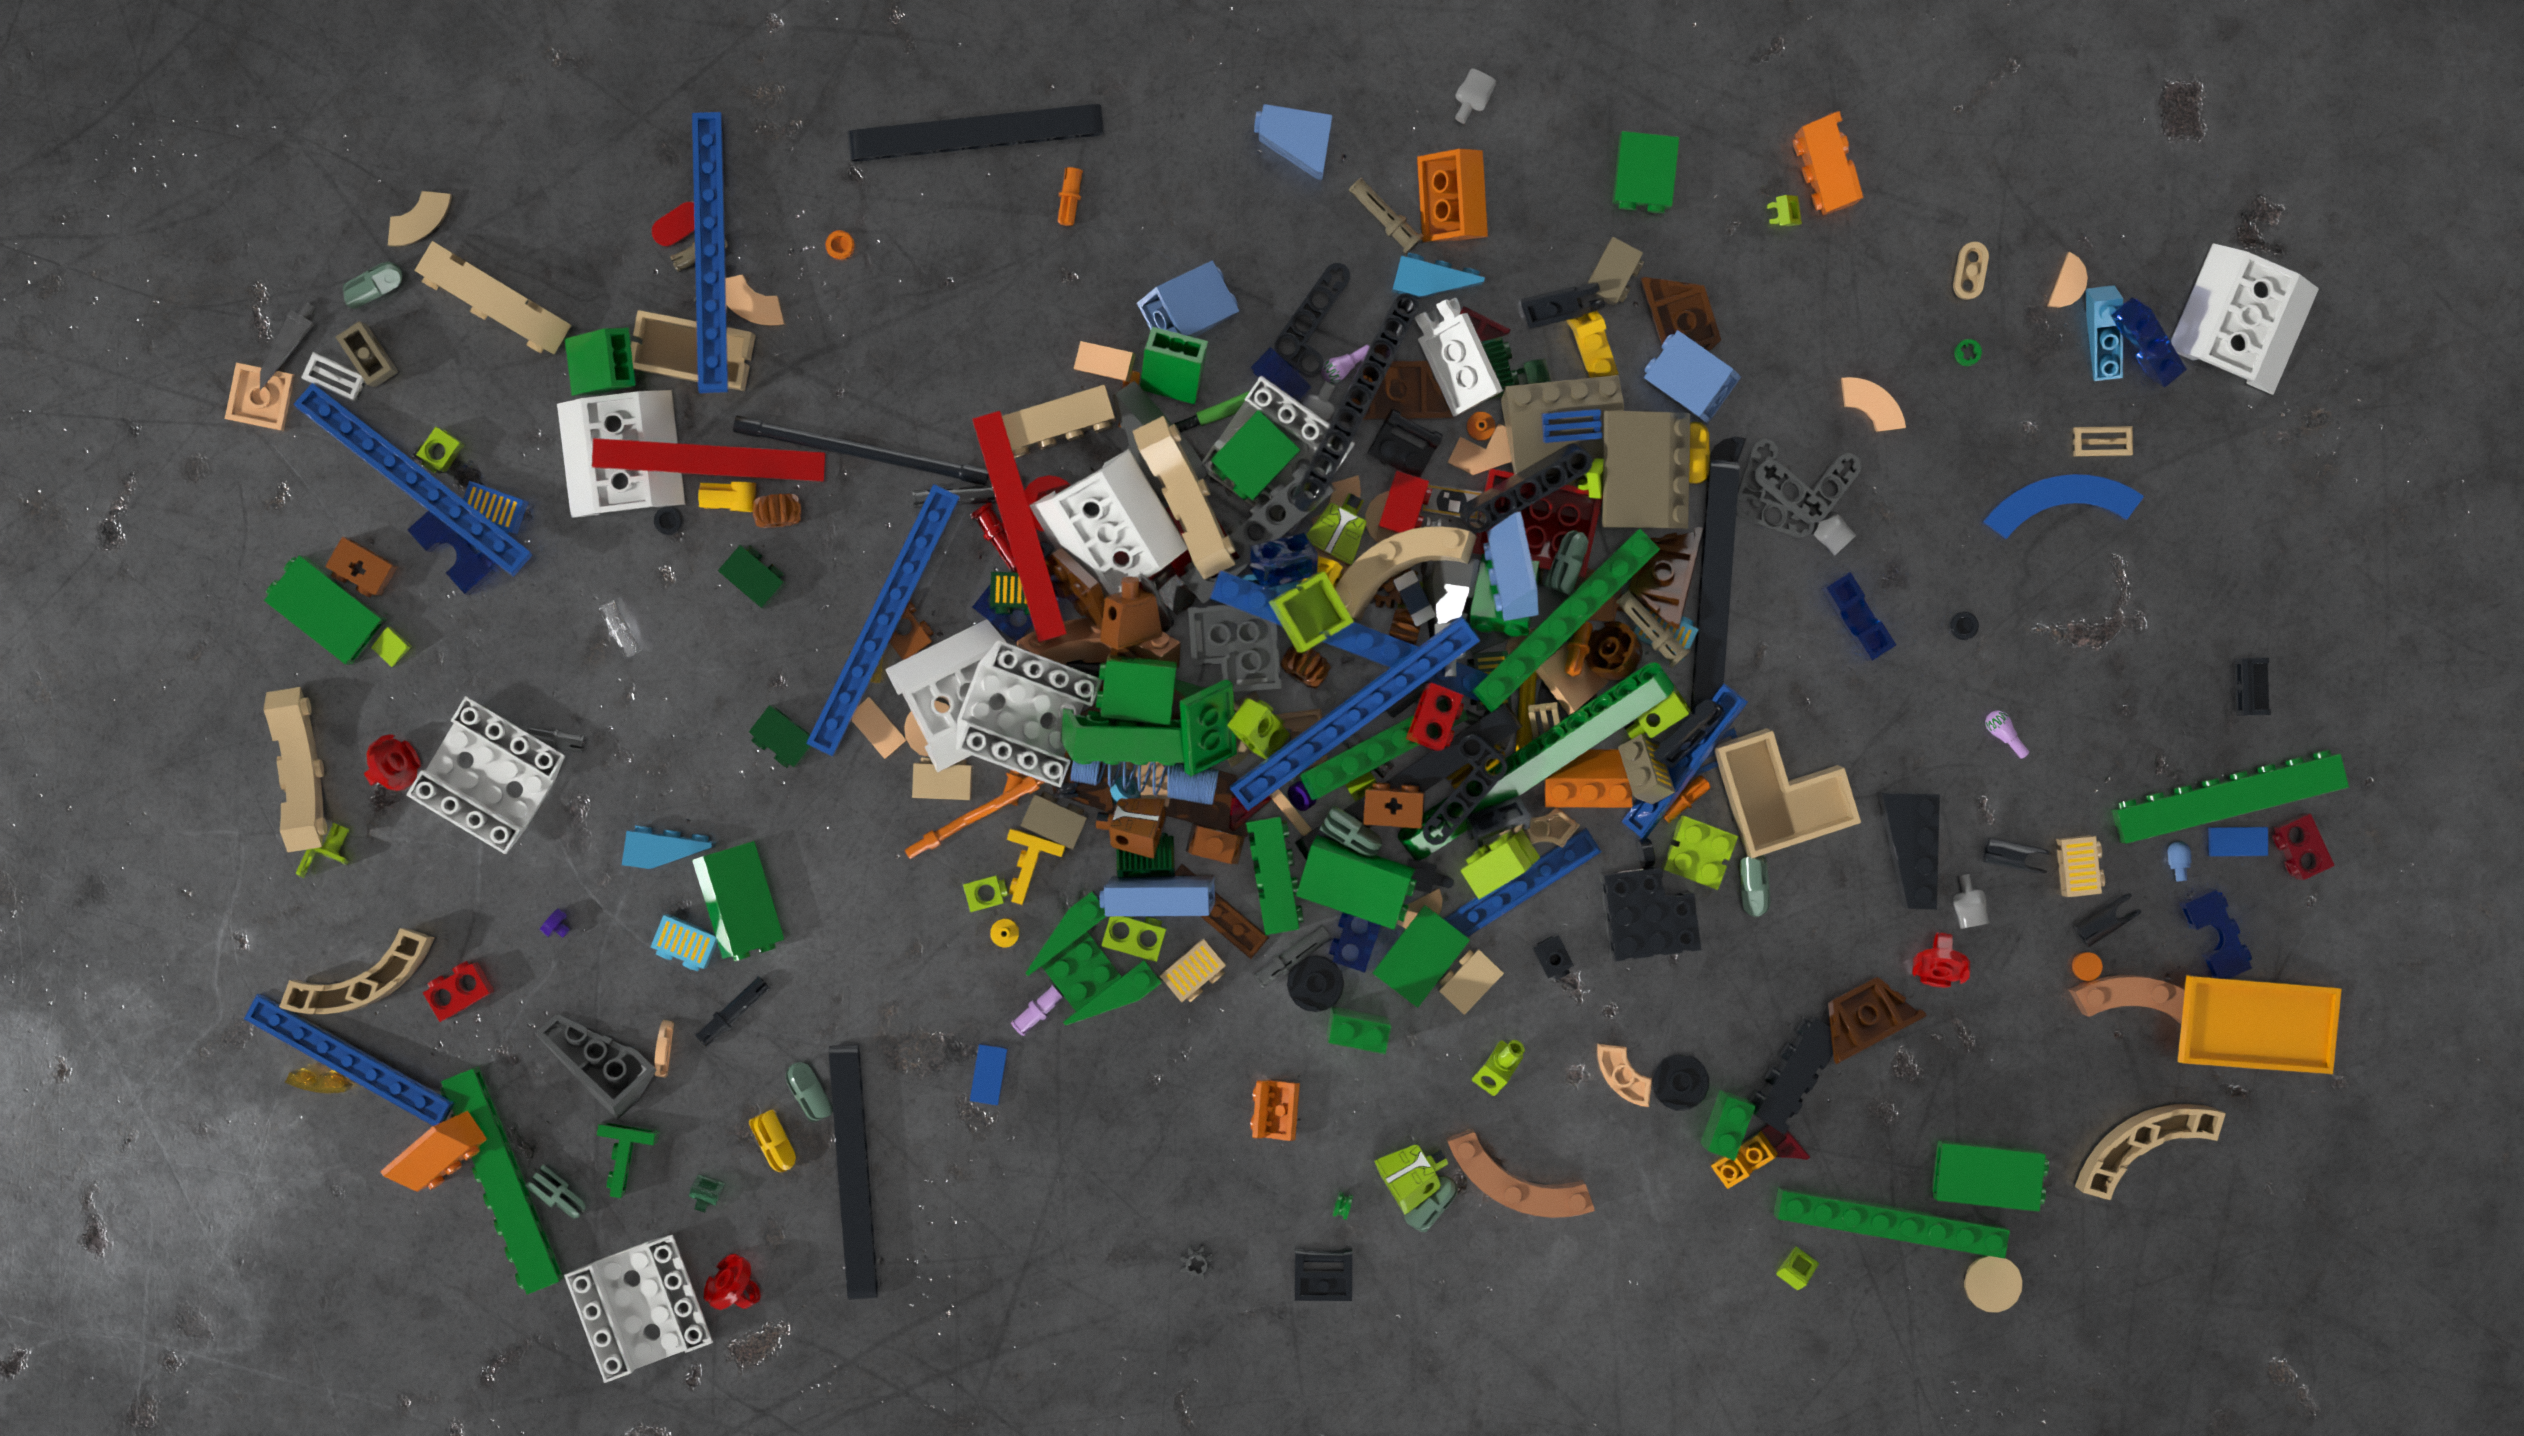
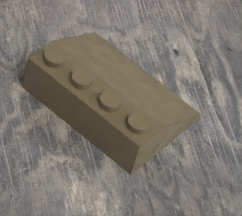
M1619 375L1506 386L1501 404L1514 475L1571 443L1582 445L1591 455L1593 461L1595 458L1604 459V411H1624ZM1601 409V439L1543 442L1542 413ZM1593 416L1549 419V425L1593 421ZM1593 428L1549 431V435L1594 432ZM1575 454L1571 459V464H1578L1582 459V454ZM1557 468L1549 469L1546 476H1555Z
M1604 411L1602 527L1688 529L1690 413Z

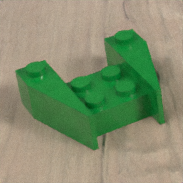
M1094 890L1068 909L1026 971V975L1029 976L1042 967L1073 1007L1075 1012L1064 1019L1063 1023L1065 1026L1139 1001L1162 983V979L1146 959H1143L1122 975L1088 931L1107 917L1105 916V908L1100 907V898Z

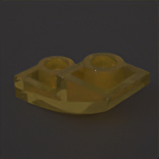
M300 1068V1071L294 1070L289 1072L285 1083L294 1087L318 1093H342L350 1090L353 1085L346 1081L347 1077L336 1071L325 1072L317 1080L315 1079V1073L304 1068Z

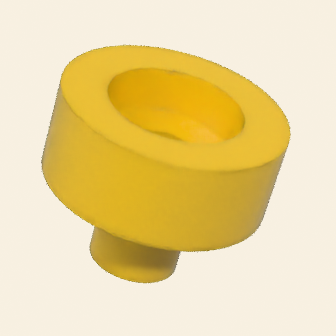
M1002 918L993 924L990 935L996 945L1010 947L1017 942L1020 930L1015 921ZM1003 931L1007 932L1006 936L1002 934Z

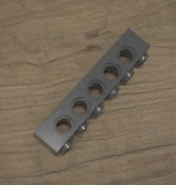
M1305 463L1291 474L1295 478L1291 483L1286 486L1282 482L1270 493L1273 498L1264 505L1260 501L1248 512L1251 517L1242 524L1238 520L1226 531L1230 535L1232 543H1238L1242 547V555L1240 558L1233 557L1235 565L1223 570L1224 572L1234 576L1240 574L1310 513L1298 510L1292 500L1293 490L1298 486L1307 468ZM1317 467V468H1316L1317 472H1319L1320 474H1323V473L1319 470V468ZM1330 483L1319 504L1337 490L1332 483ZM1308 492V497L1314 498V496L1310 492ZM1274 505L1284 507L1286 511L1284 520L1279 521L1272 517L1271 509ZM1252 524H1259L1263 527L1264 536L1262 539H1254L1250 535L1249 530ZM1191 561L1183 568L1186 574L1181 579L1198 599L1205 604L1210 600L1217 577L1211 576L1203 579L1193 561Z

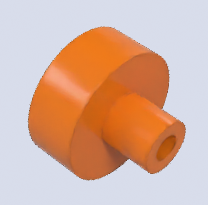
M1486 412L1474 413L1467 421V433L1472 439L1477 441L1489 439L1495 431L1493 417ZM1480 423L1484 425L1483 428L1479 427Z

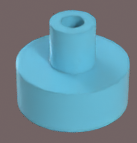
M1120 776L1110 789L1115 805H1117L1118 800L1121 798H1139L1141 794L1138 791V784L1133 779L1128 790L1125 791L1123 788V776ZM1126 776V786H1127L1128 781H1129V777Z

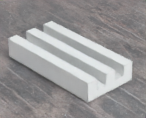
M314 352L302 375V379L353 402L357 401V395L361 392L364 382L359 372ZM318 360L356 377V383L316 366V361ZM315 371L352 388L351 394L310 376L311 372Z

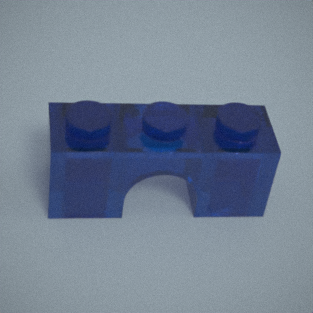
M2132 297L2110 315L2122 336L2131 341L2139 350L2135 357L2147 377L2165 388L2187 370L2151 308Z
M427 511L407 529L427 552H433L444 543H449L454 547L457 555L456 562L446 574L464 594L471 595L495 573L491 567L494 563L482 552L478 553L472 544L431 512Z
M1851 572L1843 574L1821 588L1867 661H1873L1896 646L1882 621H1879L1870 610L1864 598L1866 596Z
M2209 888L2179 902L2191 929L2199 930L2211 925L2218 933V943L2215 948L2202 954L2213 978L2230 979L2252 969L2249 962L2252 960L2251 953L2245 944H2241L2237 936L2240 934V929L2234 918L2230 919L2226 908L2229 906L2222 892L2218 893L2216 889Z

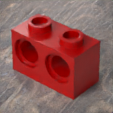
M1434 683L1425 685L1406 739L1435 751L1443 750L1445 746L1449 747L1454 736V731L1451 730L1455 719L1458 720L1464 708V704L1461 703L1463 695ZM1438 697H1442L1447 701L1448 709L1446 712L1438 710L1436 706ZM1429 724L1435 725L1438 729L1436 739H1431L1426 733V728Z
M465 961L452 969L454 974L444 979L443 975L427 983L429 989L422 993L439 1022L447 1020L495 991L478 962L469 965L468 961ZM467 974L472 975L476 980V986L473 990H469L464 986L463 980ZM441 989H446L450 992L451 1001L449 1004H444L440 1001L439 992Z

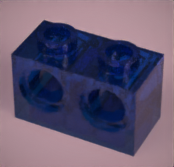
M1271 347L1250 367V371L1258 378L1263 376L1298 402L1312 389Z
M1305 533L1250 546V569L1262 588L1268 589L1306 579L1316 574L1318 571V552Z
M990 583L972 608L1017 643L1033 626L1032 618L1027 616L1026 623L1021 627H1016L1011 621L1012 615L995 614L996 610L990 609L989 605Z
M1342 912L1338 927H1341L1342 931L1339 939L1333 938L1328 954L1333 955L1332 962L1365 973L1381 925L1367 921L1366 930L1357 933L1351 928V922L1356 916ZM1347 944H1353L1358 948V955L1352 960L1345 959L1342 956V949Z

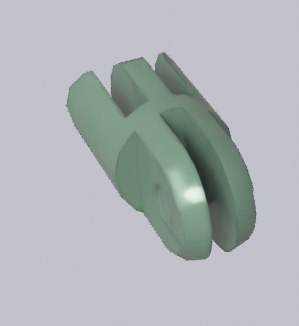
M383 262L343 284L346 305L349 308L357 309L396 289L402 281L400 267L393 262Z
M1569 531L1565 534L1546 578L1545 587L1571 595L1588 548V539L1584 533Z
M1332 806L1330 813L1320 827V830L1366 857L1377 855L1382 847V840L1378 834L1336 806Z
M1764 855L1754 858L1747 856L1740 860L1742 906L1748 915L1758 917L1768 911L1771 902L1767 859Z
M802 1062L792 1064L786 1070L785 1079L808 1120L814 1123L830 1116L833 1113V1106L812 1068Z
M542 1164L539 1168L540 1171L560 1187L557 1188L538 1173H535L532 1179L551 1194L552 1197L550 1198L531 1182H527L525 1187L551 1208L556 1205L571 1218H579L580 1214L561 1197H564L583 1212L586 1210L585 1203L568 1190L570 1186L568 1183Z
M1438 1176L1440 1188L1405 1215L1407 1224L1420 1232H1427L1456 1198L1458 1186L1454 1179L1448 1176Z

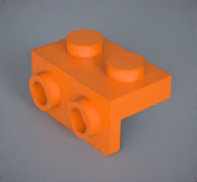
M1271 1079L1257 1081L1253 1090L1255 1107L1254 1115L1251 1118L1253 1138L1296 1140L1300 1083Z

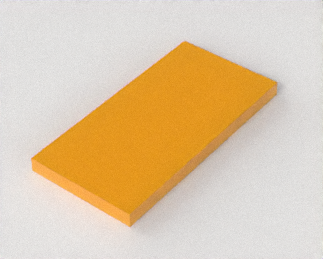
M2186 976L2178 1062L2333 1074L2342 989Z

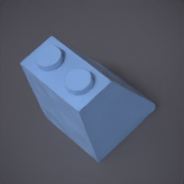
M1263 104L1262 112H1256L1254 132L1259 133V141L1314 178L1323 179L1332 115Z
M1213 260L1155 287L1137 302L1150 330L1152 327L1194 338L1229 320L1239 312L1236 298L1227 289L1223 274L1215 266Z
M1677 330L1675 335L1670 334L1662 345L1664 350L1657 359L1654 357L1645 368L1647 374L1644 378L1708 424L1741 379V376L1733 368Z

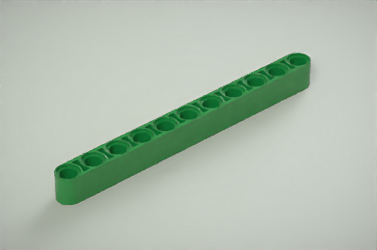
M1653 662L1645 665L1507 757L1508 766L1504 776L1470 814L1520 796L1666 699L1674 690L1673 682L1660 664ZM1498 763L1488 771L1495 774L1499 773L1502 770V763ZM1472 780L1467 784V789L1472 795H1478L1482 793L1483 786L1479 781ZM1447 798L1424 812L1422 828L1403 827L1399 831L1398 840L1415 860H1422L1467 831V821L1465 818L1442 844L1432 845L1425 840L1423 828L1426 822ZM1451 802L1448 805V811L1451 815L1460 816L1463 814L1464 808L1459 802ZM1443 817L1438 826L1430 825L1432 828L1430 834L1433 837L1437 834L1442 837L1441 830L1448 821Z

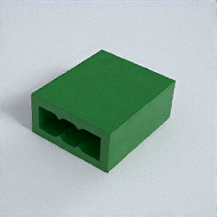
M1622 131L1619 135L1612 204H1619V209L1636 210V206L1648 207L1647 211L1652 213H1664L1665 209H1670L1673 203L1679 137Z
M1152 327L1144 351L1140 382L1141 389L1146 392L1195 404L1202 384L1208 341Z
M604 328L565 339L572 396L597 395L635 386L629 328Z
M1257 410L1211 459L1215 464L1212 470L1223 481L1227 477L1236 484L1233 490L1244 501L1248 497L1254 501L1292 462L1301 450L1264 414Z
M1482 554L1470 613L1471 628L1485 633L1497 631L1515 637L1520 635L1528 636L1532 616L1504 621L1502 611H1496L1494 594H1498L1497 585L1491 586L1488 569L1493 568L1491 560L1486 561L1485 555ZM1531 560L1538 587L1540 577L1539 561Z
M1108 655L1106 663L1101 662L1099 680H1104V689L1097 693L1096 708H1101V717L1170 725L1177 662Z
M1720 1090L1700 1143L1707 1151L1735 1161L1755 1106L1747 1099Z

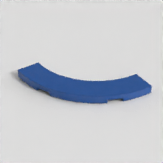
M2077 474L2056 476L2029 484L2008 496L1989 513L1983 523L2007 539L2022 522L2032 515L2053 506L2074 503L2097 506L2127 520L2144 496L2124 484L2104 477Z

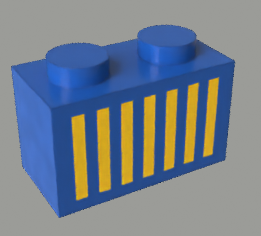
M469 481L463 497L465 502L508 535L509 532L518 534L529 503L528 501Z

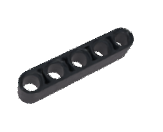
M1578 443L1568 444L1466 502L1460 510L1461 520L1470 531L1474 533L1484 532L1512 514L1521 511L1586 474L1592 467V457L1582 445ZM1581 453V461L1575 465L1571 464L1572 457L1575 454ZM1557 468V473L1553 478H1545L1549 469ZM1524 483H1532L1530 491L1520 493V488ZM1507 497L1504 506L1500 508L1495 507L1497 499ZM1476 511L1482 512L1478 521H1469L1471 514Z

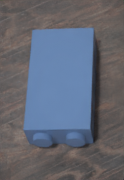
M1112 876L1108 883L1104 885V890L1100 891V907L1105 908V916H1209L1215 905L1214 876L1118 878L1117 876Z

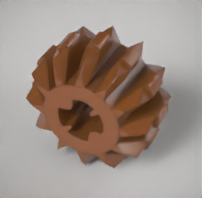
M789 493L771 494L756 498L753 502L752 510L755 524L760 528L792 526L800 522L802 512L798 496Z
M1399 607L1395 610L1389 636L1416 646L1421 625H1415L1407 608Z
M1294 645L1287 649L1280 663L1281 667L1291 678L1311 688H1318L1324 682L1331 669L1326 658L1314 651L1313 648L1305 652H1298Z

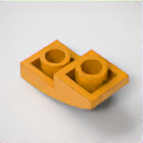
M1762 1131L1742 1142L1735 1161L1722 1156L1711 1167L1728 1189L1749 1177L1754 1170L1775 1159L1778 1153Z

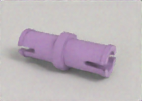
M1052 984L1036 1001L1032 1000L1028 1003L1029 1007L1011 1022L1012 1026L1020 1035L1024 1036L1040 1019L1044 1021L1048 1017L1047 1013L1061 1000L1065 999L1064 995L1056 985Z

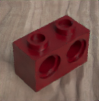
M2310 813L2299 814L2272 827L2275 832L2272 836L2273 841L2279 851L2283 850L2287 861L2284 862L2285 867L2292 877L2295 876L2296 879L2306 880L2335 866ZM2294 827L2300 830V838L2296 842H2292L2289 837V833ZM2309 853L2312 856V864L2305 869L2302 866L2301 859L2304 854Z

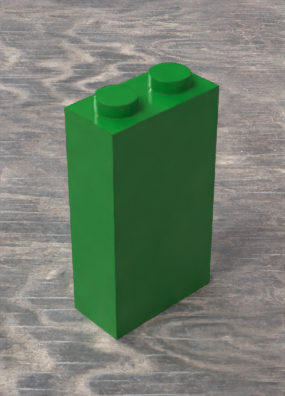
M299 555L297 558H291L283 569L285 574L279 581L277 579L274 580L267 588L266 593L268 595L264 601L346 665H352L387 619L308 557Z
M1317 835L1311 845L1296 896L1394 930L1398 920L1404 922L1409 905L1404 904L1407 895L1412 897L1417 880L1412 879L1415 868L1377 855L1366 857L1339 842Z
M754 841L692 860L723 959L733 956L734 962L751 957L749 952L758 948L760 953L776 949V942L785 940Z
M1332 1006L1326 1033L1327 1040L1330 1044L1386 1054L1391 1024L1386 1016Z
M1938 1140L1932 1197L1937 1201L2040 1212V1204L2044 1205L2046 1199V1188L2042 1187L2043 1176L2048 1175L2049 1160L2045 1159L2046 1154L2041 1151Z

